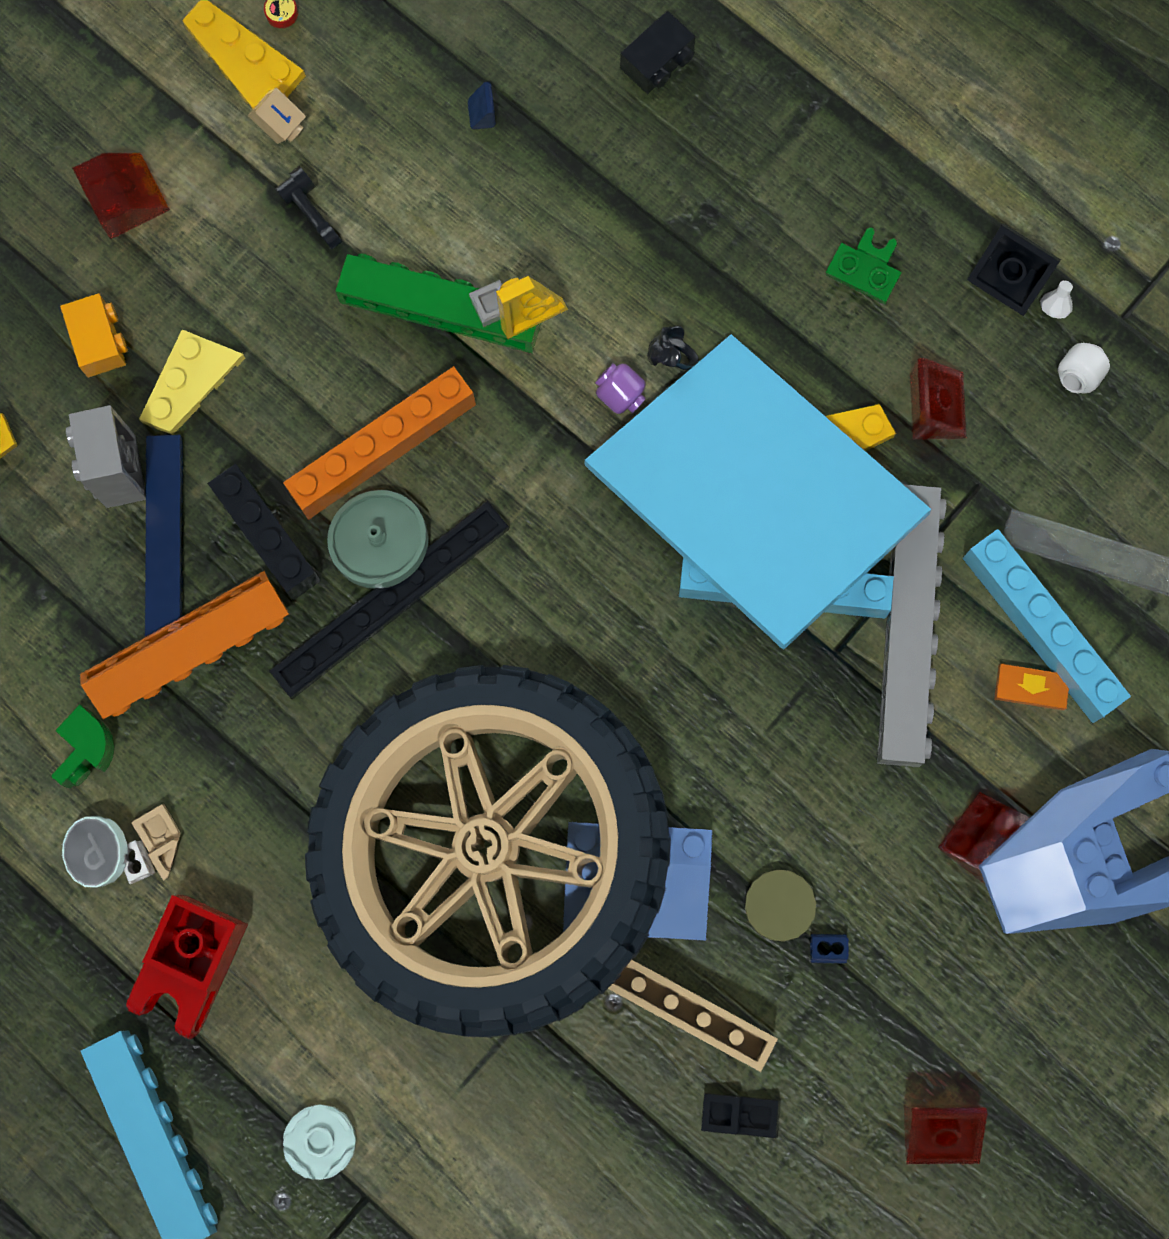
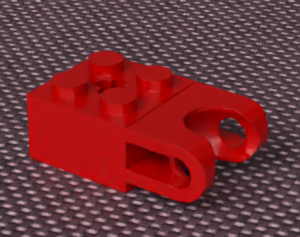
M172 895L144 956L142 969L126 1004L128 1011L136 1015L147 1014L153 1010L163 994H169L176 1000L179 1008L174 1026L176 1032L189 1040L198 1035L223 983L248 923L186 895ZM193 937L199 938L200 944L198 949H196V944L192 942Z

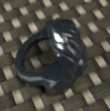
M681 326L663 327L659 335L655 336L649 344L647 357L650 364L654 366L662 363L665 366L690 370L699 360L696 352L683 342L684 329ZM680 351L684 353L688 358V364L680 362Z

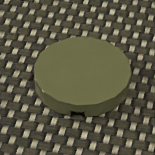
M774 870L762 874L751 884L745 896V912L748 923L757 934L771 941L785 942L798 938L809 929L815 918L816 899L812 888L803 877L792 871Z

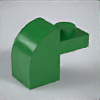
M79 704L55 730L75 749L51 775L61 786L69 789L73 786H79L88 778L91 773L89 768L92 765L105 772L114 755V740L108 727L89 709Z

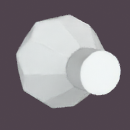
M1061 281L1057 289L1046 293L1041 298V308L1047 315L1059 319L1066 318L1072 312L1073 303L1070 297V292L1073 288L1072 284L1068 281Z

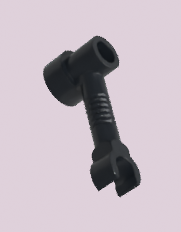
M299 165L289 173L290 177L275 189L287 204L292 201L295 202L333 250L342 243V240L306 196L316 186Z

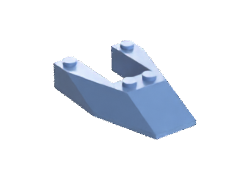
M1147 750L1059 790L979 865L1003 933L1012 934L1113 924L1169 907V856L1132 873L1113 818L1169 793V751Z

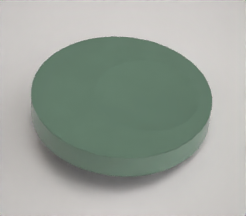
M387 490L368 491L353 497L337 511L328 531V550L337 569L349 581L366 588H386L404 581L420 566L428 547V529L419 509L405 496Z

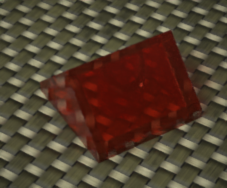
M926 358L917 359L910 373L913 439L966 438L963 372Z
M904 1105L906 1164H980L987 1109L978 1105Z

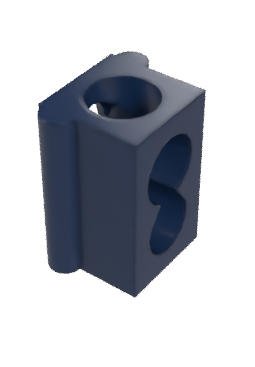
M810 934V963L847 964L849 949L846 934ZM821 942L827 943L828 946L838 943L841 946V952L837 955L829 951L826 955H821L817 951V945Z

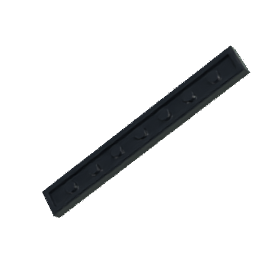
M488 501L431 544L427 548L422 563L411 576L396 585L372 590L269 672L287 695L294 699L509 530V526Z

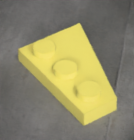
M181 330L139 420L143 424L174 435L201 406L200 403L214 388L217 389L225 381L224 377L235 366L238 367L244 361L245 356L240 352Z

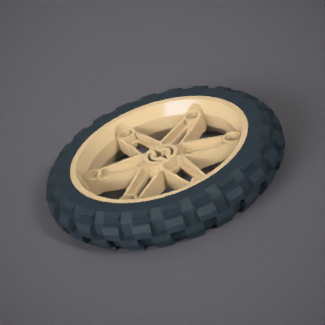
M479 665L457 668L455 672L441 676L435 674L413 683L412 688L398 696L392 695L373 709L375 713L361 726L357 725L341 744L343 749L334 763H329L318 786L321 788L316 806L311 807L306 832L309 834L308 853L305 854L306 881L310 883L312 894L310 904L317 925L322 929L328 941L327 947L340 967L345 969L353 978L356 986L374 1002H378L390 1010L392 1014L436 1032L464 1037L492 1038L537 1030L555 1021H561L584 1008V1005L599 994L602 995L621 976V972L633 957L636 958L650 935L648 934L656 914H659L666 891L665 883L668 866H670L671 838H669L668 813L663 791L659 786L654 769L643 748L628 728L611 710L592 695L575 687L572 683L550 674L545 675L531 671L529 668L507 665L502 667H484ZM486 733L517 735L536 741L552 750L496 802L471 735ZM463 738V749L458 753L452 754L451 745L454 740ZM440 747L453 818L384 809L392 791L407 771L424 756ZM561 759L567 760L566 771L562 775H553L552 767L554 763ZM468 765L485 812L470 818L468 816L459 770L460 767ZM577 773L587 787L596 809L600 828V857L529 836ZM543 781L548 787L518 825L513 828L503 817ZM389 817V829L380 834L378 831L380 820ZM408 825L456 832L452 842V849L404 835L405 827ZM493 831H496V832L498 833L499 837H498L497 835H495L494 833H492V832H493ZM375 839L443 859L395 921L383 901L377 882ZM485 840L492 844V846L487 848V855L479 851L484 848ZM520 846L570 861L568 871L516 864ZM596 862L598 866L597 875L591 880H584L582 876L584 866L587 863ZM458 868L468 879L428 915L423 909L454 870ZM518 877L592 888L585 905L571 925L552 943L533 954ZM503 878L513 927V931L504 933L486 883ZM475 894L501 965L493 967L455 965L434 957L421 949L419 945ZM415 919L418 930L413 937L407 938L405 926L409 921ZM519 943L522 947V956L519 961L511 963L507 955L508 950L512 945Z

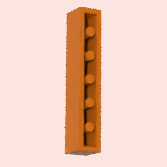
M453 366L284 481L283 484L309 520L476 406L474 393Z
M264 570L81 673V686L103 719L110 715L113 717L125 713L131 707V704L140 698L149 699L158 694L163 685L172 680L178 682L187 678L192 673V669L202 663L211 664L222 657L225 650L234 645L241 647L254 638V634L264 628L270 630L279 626L284 621V617L288 616L289 613Z

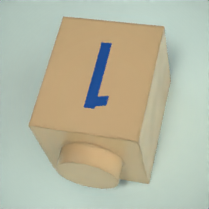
M274 88L262 98L248 117L278 144L286 139L291 142L303 129L300 123L306 115L279 89Z

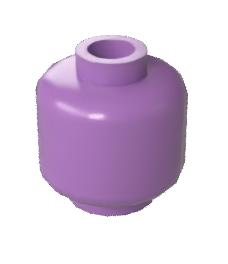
M612 363L595 382L598 385L596 390L597 397L616 414H621L627 409L633 413L646 399L642 395L646 386L645 381L627 364L616 366Z

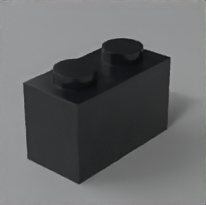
M667 10L620 53V69L648 95L655 87L659 89L664 86L670 79L671 73L678 66L684 67L690 62L695 54V35Z

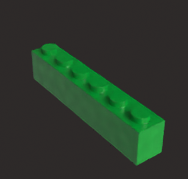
M347 254L336 288L337 297L342 304L532 354L541 327L540 323L507 339L502 330L500 320L483 327L469 298V293L479 288H475L470 282L461 279H455L454 282L441 279L440 275L431 271H422V273L410 271L407 266L396 262H391L389 265L380 263L372 256L366 254H358V256Z

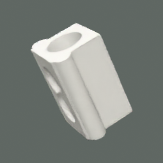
M142 840L128 843V854L124 855L123 864L126 863L124 872L128 882L133 884L156 872ZM132 850L136 854L134 860L139 861L142 866L138 873L133 871L134 863L128 858Z

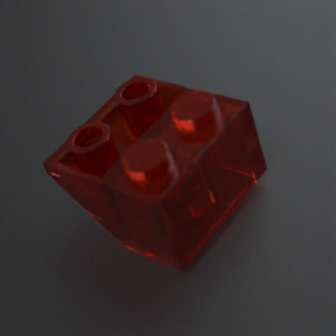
M979 792L938 848L985 884L979 865L1030 817Z

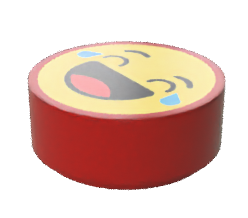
M266 0L264 4L266 19L273 27L287 28L294 24L298 17V9L294 0Z

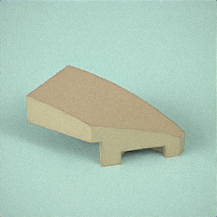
M162 803L131 823L147 848L149 858L161 878L165 880L169 877L181 832L165 804Z

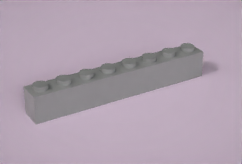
M903 484L930 507L931 512L929 516L891 550L889 576H894L891 611L886 617L877 764L920 767L925 763V759H930L932 739L927 738L926 733L927 724H932L934 715V704L928 703L929 689H934L936 681V669L930 667L931 655H936L938 647V635L933 634V621H938L940 613V600H935V587H940L942 580V566H937V553H942L944 546V533L939 532V519L944 520L946 499H941V488Z

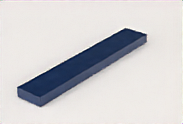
M181 435L146 436L145 637L182 617L183 438Z

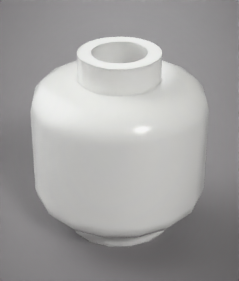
M1077 343L1068 351L1059 364L1058 374L1062 385L1073 393H1091L1107 375L1110 368L1109 359L1099 346L1090 343Z

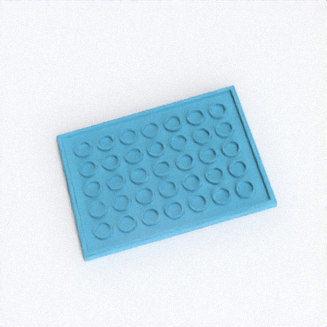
M732 334L585 459V466L783 650L929 516L931 512L930 507Z

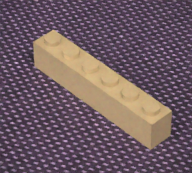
M633 960L621 972V976L608 988L760 1072L778 1040L774 1036Z

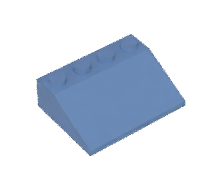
M569 822L567 848L600 857L599 824ZM668 828L671 846L670 866H668L665 883L666 891L659 914H656L648 937L706 941L712 830ZM566 861V871H568L570 861ZM590 862L584 866L582 870L584 880H591L597 875V863ZM565 884L563 932L582 910L592 888Z

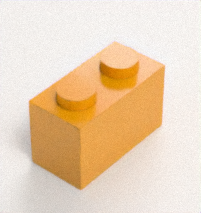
M100 293L60 306L79 368L88 378L126 365L123 353L128 352L123 335L116 333L113 323L118 322V317L111 302L106 303Z

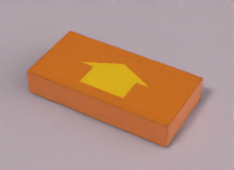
M1006 664L998 666L994 700L1057 710L1067 709L1069 688L1057 672Z

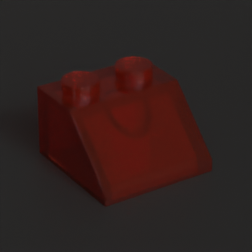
M102 153L72 168L100 224L110 239L170 211L141 153Z

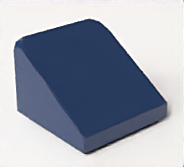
M484 82L468 99L471 129L492 128L496 125L492 88L489 82Z

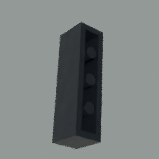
M234 464L207 483L293 601L321 581L237 464Z

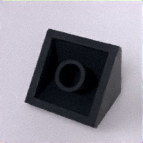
M1003 223L967 281L1024 316L1055 271L1061 259Z

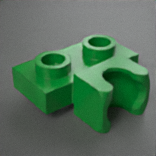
M869 227L865 231L857 250L841 242L825 275L886 304L902 273L888 266L898 242L896 239H890L884 248H875L872 245L875 232L873 228Z

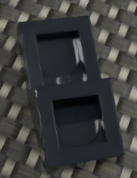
M704 1093L701 1131L778 1138L781 1100Z

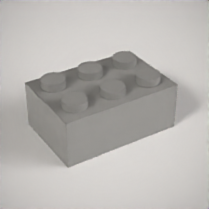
M109 405L68 414L70 426L66 427V436L70 447L75 449L76 460H72V470L76 481H80L84 485L85 490H89L93 494L94 499H98L106 508L146 500V490L136 436L112 406Z

